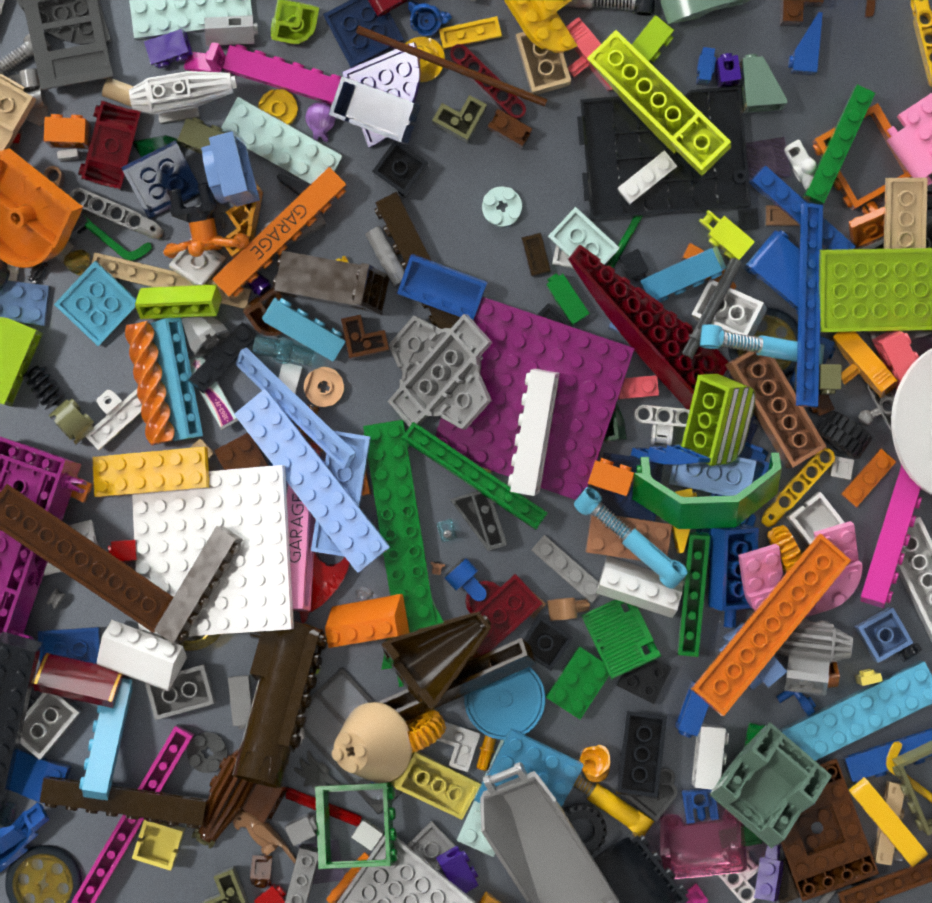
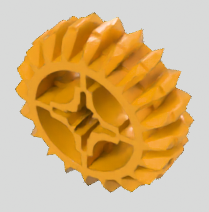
M781 525L768 531L767 538L770 545L777 544L779 546L782 571L786 574L801 556V551L789 529Z
M430 710L406 721L412 753L418 752L421 749L424 750L428 746L430 747L432 743H436V740L440 739L445 733L447 727L442 715L438 711Z

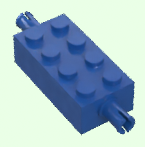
M739 524L734 528H711L708 606L724 611L723 626L726 628L736 627L737 610L751 608L744 596L738 555L758 549L759 528L747 524Z

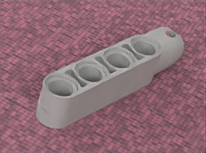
M76 188L70 193V197L75 201L78 194L82 193L85 195V200L79 203L83 206L82 210L152 239H160L163 236L164 230L156 222L143 217L134 210L81 188ZM103 202L102 210L95 211V203ZM116 209L122 211V215L118 219H114L112 216ZM134 217L140 218V224L137 227L131 226V220Z

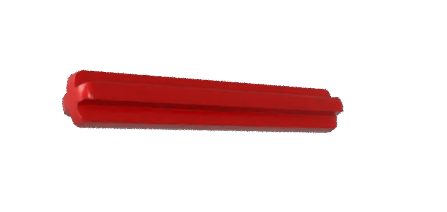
M292 788L287 790L286 799L316 810L315 797ZM329 803V816L356 827L360 825L362 816Z

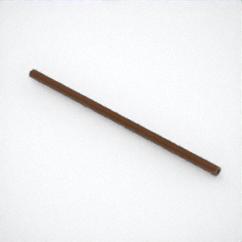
M358 25L356 34L544 107L546 105L547 99Z

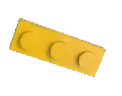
M498 16L439 29L443 50L450 49L457 44L468 45L502 37Z

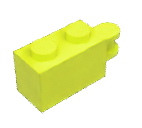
M707 210V215L703 219L700 218L699 222L710 231L707 235L709 238L708 242L712 246L720 247L725 251L723 254L729 260L731 258L740 260L755 241L727 217L723 216L720 220L711 211ZM712 220L717 223L714 228L709 225Z

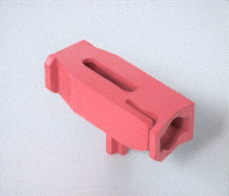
M578 17L566 26L578 45L574 50L580 56L579 59L567 67L568 71L574 78L585 68L589 67L606 90L610 91L612 90L611 86L587 60L601 43Z

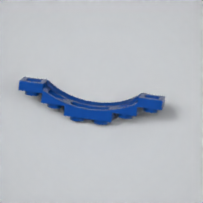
M37 802L29 810L24 811L10 825L16 826L25 832L26 838L0 854V873L28 851L26 845L39 835L37 830L50 820L42 804Z

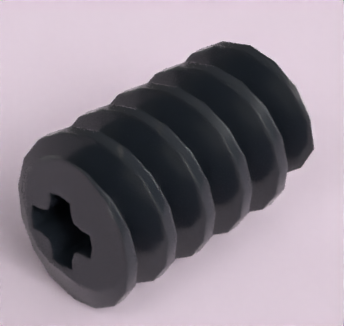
M37 365L27 371L22 378L29 379L26 383L28 386L34 385L31 391L33 393L38 392L36 398L42 399L40 404L42 406L47 405L45 408L47 410L57 404L65 394H57L60 386L53 388L55 380L48 381L51 373H43L47 367L40 368Z

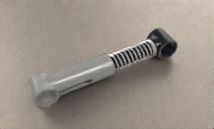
M572 0L564 7L592 9L596 5V7L600 6V8L602 6L604 8L605 6L607 8L611 7V9L612 7L614 9L616 7L618 9L625 8V10L628 8V10H633L636 15L652 16L654 15L655 0Z

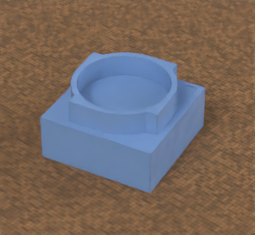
M233 131L210 137V145L201 149L208 184L215 199L220 204L231 202L236 207L260 201L246 143Z
M739 622L735 628L733 627L722 637L726 644L718 649L720 653L745 623ZM773 656L748 687L754 690L760 684H763L769 688L787 671Z

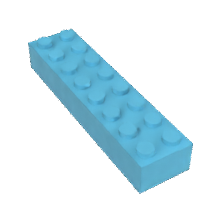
M917 661L883 678L882 682L868 685L815 711L809 717L805 716L779 730L816 761L932 704V675L925 661Z

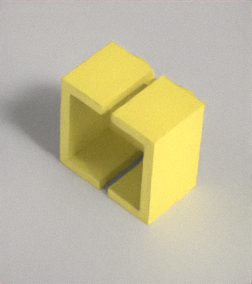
M145 818L139 834L140 839L136 843L132 859L171 871L174 868L179 852L178 848L181 845L186 828L168 825L160 820L158 823L147 822Z

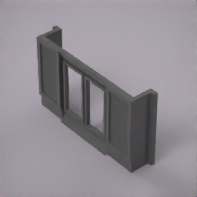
M22 0L41 90L113 77L97 0H87L90 14L88 16L44 24L41 22L38 3L51 0ZM91 22L95 43L47 51L44 30Z

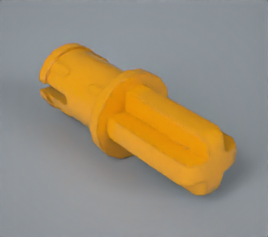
M485 735L482 747L479 748L481 752L477 763L478 769L488 770L492 754L495 753L494 747L497 739Z

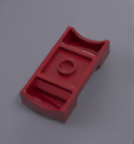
M102 100L100 106L96 105L93 117H97L87 158L85 164L81 163L78 175L82 176L81 180L116 190L121 189L124 178L121 167L128 163L141 111L120 107Z

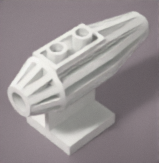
M186 71L147 78L129 89V96L133 110L154 115L158 114L160 124L186 120V118H200L198 106L234 93L233 89L237 88L235 76L231 77L230 73Z

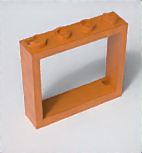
M878 103L868 108L864 118L871 115L904 174L897 178H911L912 176L887 142L891 137L887 130L892 126ZM835 128L812 141L814 144L812 147L817 156L820 155L822 157L826 148L824 141L831 138ZM840 170L833 183L836 190H840L843 194L842 200L844 204L851 208L852 211L885 193V185L857 200Z

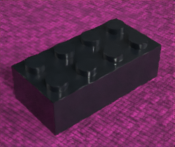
M626 711L616 794L650 799L658 798L667 716Z

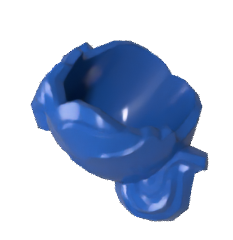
M412 0L408 2V9L411 12L410 26L422 36L435 35L441 24H448L452 19L450 13L440 12L436 6H430L428 3L419 4Z

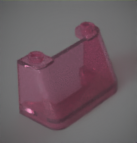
M727 810L722 813L723 820L684 824L683 820L674 814L661 816L660 857L663 860L664 869L669 867L676 876L674 879L745 871L747 869L744 824Z

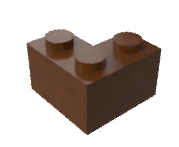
M781 0L780 26H800L803 22V7H821L824 0Z
M361 314L341 319L350 360L390 351L385 330L365 334Z

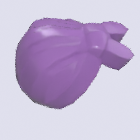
M316 102L309 106L305 118L307 126L313 132V139L318 141V138L321 137L324 142H327L329 139L327 132L335 124L336 117L329 115L331 106L325 102Z

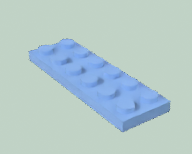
M334 431L356 453L349 467L342 469L327 453L325 464L360 507L371 437ZM316 520L311 551L344 556Z

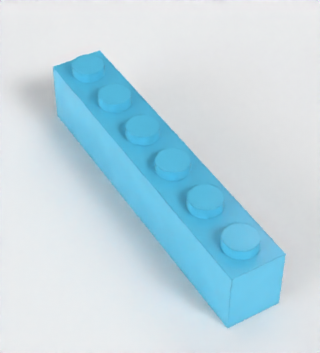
M181 317L153 322L151 325L154 329V343L158 348L157 360L162 368L161 381L166 388L165 402L170 407L169 421L175 431L173 442L201 437L203 433L194 385L189 382L192 374Z
M122 679L114 708L100 705L97 707L99 718L94 720L93 732H95L94 739L89 741L88 751H91L90 757L85 759L84 770H86L85 777H81L79 789H82L83 797L108 801L133 691V683L130 679Z

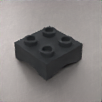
M653 660L623 674L617 686L654 704L672 668L657 660Z

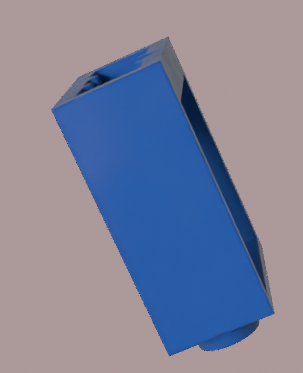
M693 681L690 683L675 727L679 730L678 733L688 738H692V735L698 737L709 707L703 699L691 690L696 683Z

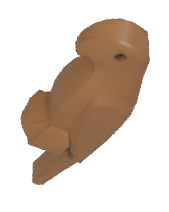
M244 810L233 820L234 827L237 830H240V827H246L252 839L262 846V854L268 856L280 846L293 863L296 862L297 858L270 823L263 824L257 820V817Z

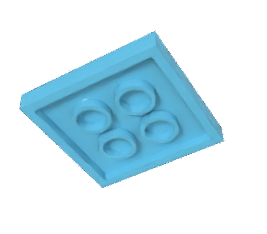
M94 261L54 305L99 346L134 310L136 298L97 261Z

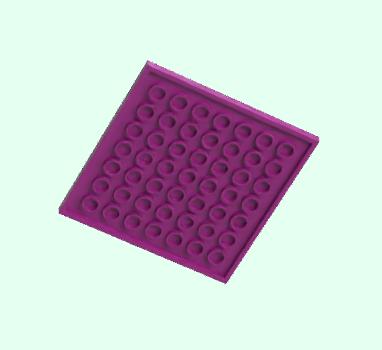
M482 296L473 321L493 342L481 355L483 359L481 360L480 369L481 377L492 401L466 430L460 429L441 417L435 437L478 466L509 477L514 472V466H511L513 454L517 453L518 446H515L516 435L521 430V426H518L520 413H524L525 406L522 405V397L524 393H527L528 385H525L526 375L532 369L560 373L540 488L576 500L584 489L589 486L588 481L595 460H598L635 348Z

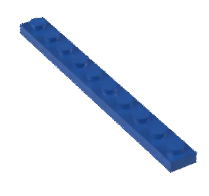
M812 203L801 204L796 406L818 407L819 250H822L823 205Z

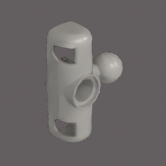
M867 385V390L870 392L877 408L871 411H861L858 415L860 424L868 426L873 423L875 417L881 415L892 434L890 427L892 411H885L882 407L884 403H890L893 407L895 397L892 391L883 398H880Z

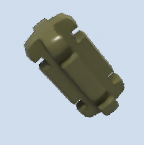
M195 829L191 837L193 839L196 838V841L205 846L208 845V848H212L216 841L211 840L210 843L200 838L199 829Z

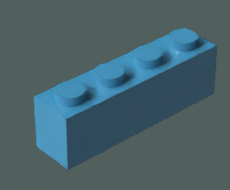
M717 246L645 277L641 280V283L646 293L657 301L663 302L669 299L668 295L673 292L675 295L687 291L685 287L691 284L693 287L705 283L703 279L707 277L714 279L723 275L721 271L726 269V265Z

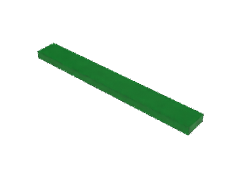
M412 422L403 435L402 440L534 530H537L548 512L520 493L510 492L511 487L415 422Z

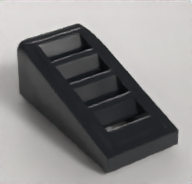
M279 173L277 175L279 182L298 195L311 185Z

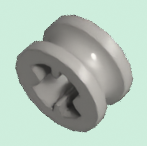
M55 589L49 597L47 604H52L53 608L56 609L65 594H60L59 590Z

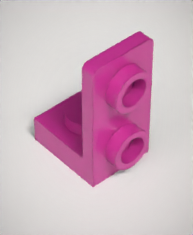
M211 43L206 53L193 52V55L188 56L184 69L197 72H221L226 56L219 43Z

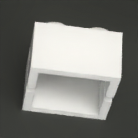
M817 492L803 503L805 507L799 506L786 516L808 546L814 540L813 532L845 523L821 492Z

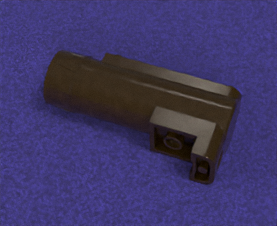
M293 621L294 629L247 632L250 633L251 638L259 640L250 674L258 683L243 738L237 751L238 756L232 776L272 788H281L285 770L289 764L290 752H295V748L300 746V730L305 727L307 719L304 716L306 708H310L312 697L310 696L311 689H315L317 683L315 674L317 669L321 668L323 660L320 657L321 652L327 646V638H325V633L322 629L297 621Z

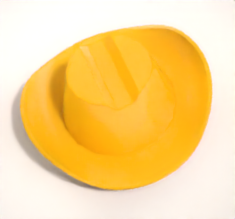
M415 37L405 43L408 45L415 42L417 49L445 59L442 46L432 38ZM420 58V82L433 80L439 75L443 67Z

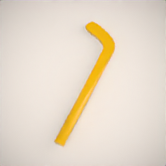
M900 742L892 744L886 758V767L892 774H894L892 759L898 756L902 748V743ZM907 775L912 788L932 803V793Z

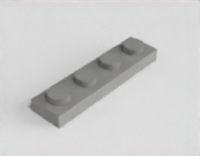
M543 535L531 551L592 603L599 596L596 593L599 582Z

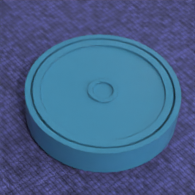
M527 667L464 695V704L470 721L480 732L493 739L505 740L510 729L527 735L539 724L546 707V693L539 676L531 667Z

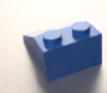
M18 749L9 790L40 802L43 778L52 776L68 779L72 766L45 757L40 760L34 754Z

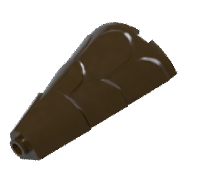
M478 611L444 620V623L421 628L418 631L388 639L381 644L386 658H391L393 670L408 691L420 704L425 703V709L431 710L439 703L452 682L457 679L468 660L473 658L490 632L491 622L486 615L482 616Z

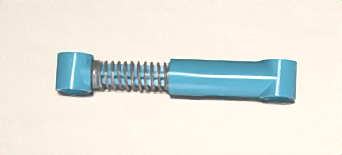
M707 324L701 327L700 347L708 349H719L722 346L727 348L733 347V349L736 348L737 350L753 351L760 356L797 362L798 342L762 335L753 337L726 332L722 330L721 326ZM820 344L819 365L823 364V344Z
M586 487L574 502L578 512L583 515L592 514L594 517L597 516V520L600 519L599 521H602L605 527L608 526V529L611 528V531H614L613 534L616 533V536L619 535V539L622 538V544L659 575L663 585L670 589L676 588L688 573L686 567L679 561H672L635 528L631 530V528H628V525L625 526V523H622L623 520L620 521V518L617 519L614 513L611 514L612 511L609 512V509H606V506L601 502L602 496L592 487Z

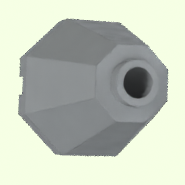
M212 316L181 318L189 346L196 358L212 354L213 351L211 349L215 346L218 348L230 335L224 324Z

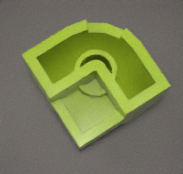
M277 0L274 18L272 17L271 23L272 40L291 44H300L313 35L316 28L319 7L301 2Z

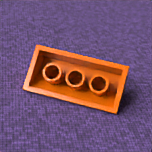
M403 594L332 606L325 626L328 648L410 633Z

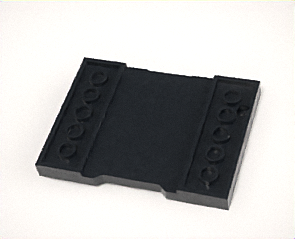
M741 86L690 90L684 95L731 141V148L703 176L677 151L673 153L619 96L580 99L581 116L577 117L579 145H583L586 172L582 173L584 201H588L590 221L685 211L697 212L750 208L751 196ZM666 151L677 167L629 205L617 188L659 154ZM738 174H742L743 179H739Z

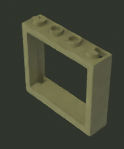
M932 740L892 759L894 767H892L893 772L902 782L900 785L901 791L904 796H908L910 802H907L911 813L916 815L915 824L918 830H922L927 836L932 834V819L926 821L904 767L932 754Z

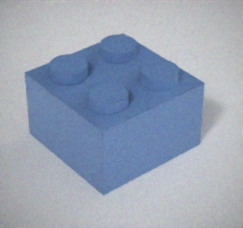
M888 607L854 626L873 661L877 663L913 644L893 607Z

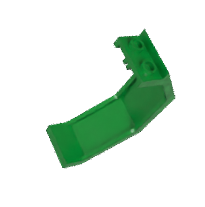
M779 452L771 453L768 472L737 495L682 497L651 477L649 457H641L640 465L636 466V473H634L632 499L677 529L734 528L778 494L782 469Z

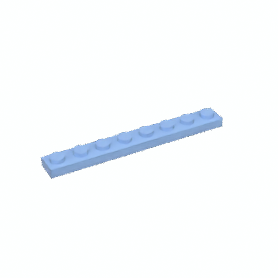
M247 347L242 349L235 365L261 390L267 389L284 412L342 469L349 467L356 452Z

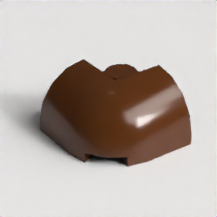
M275 287L259 298L258 296L254 298L243 309V313L260 334L266 336L283 334V332L265 323L262 318L274 297L279 300L283 298L280 293L274 291Z

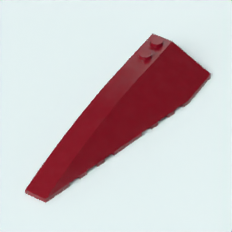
M582 245L577 246L568 260L590 294L631 347L635 348V352L681 404L689 410L698 375L720 374L723 376L727 370L725 364L728 363V360L718 349L703 348L700 345L693 359L683 355L682 352L690 339L688 336L694 331L692 329L693 326L687 322H682L674 312L664 309L663 304L641 288L631 285V281L626 277H620L614 272L615 269L611 266H605L601 263L600 258Z

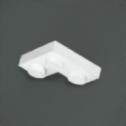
M445 721L447 728L442 737L437 739V741L454 746L448 766L468 772L480 733Z

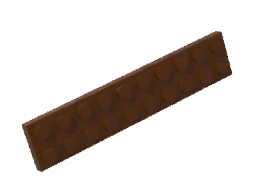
M6 483L1 490V531L152 633H155L154 629L171 603L172 595Z

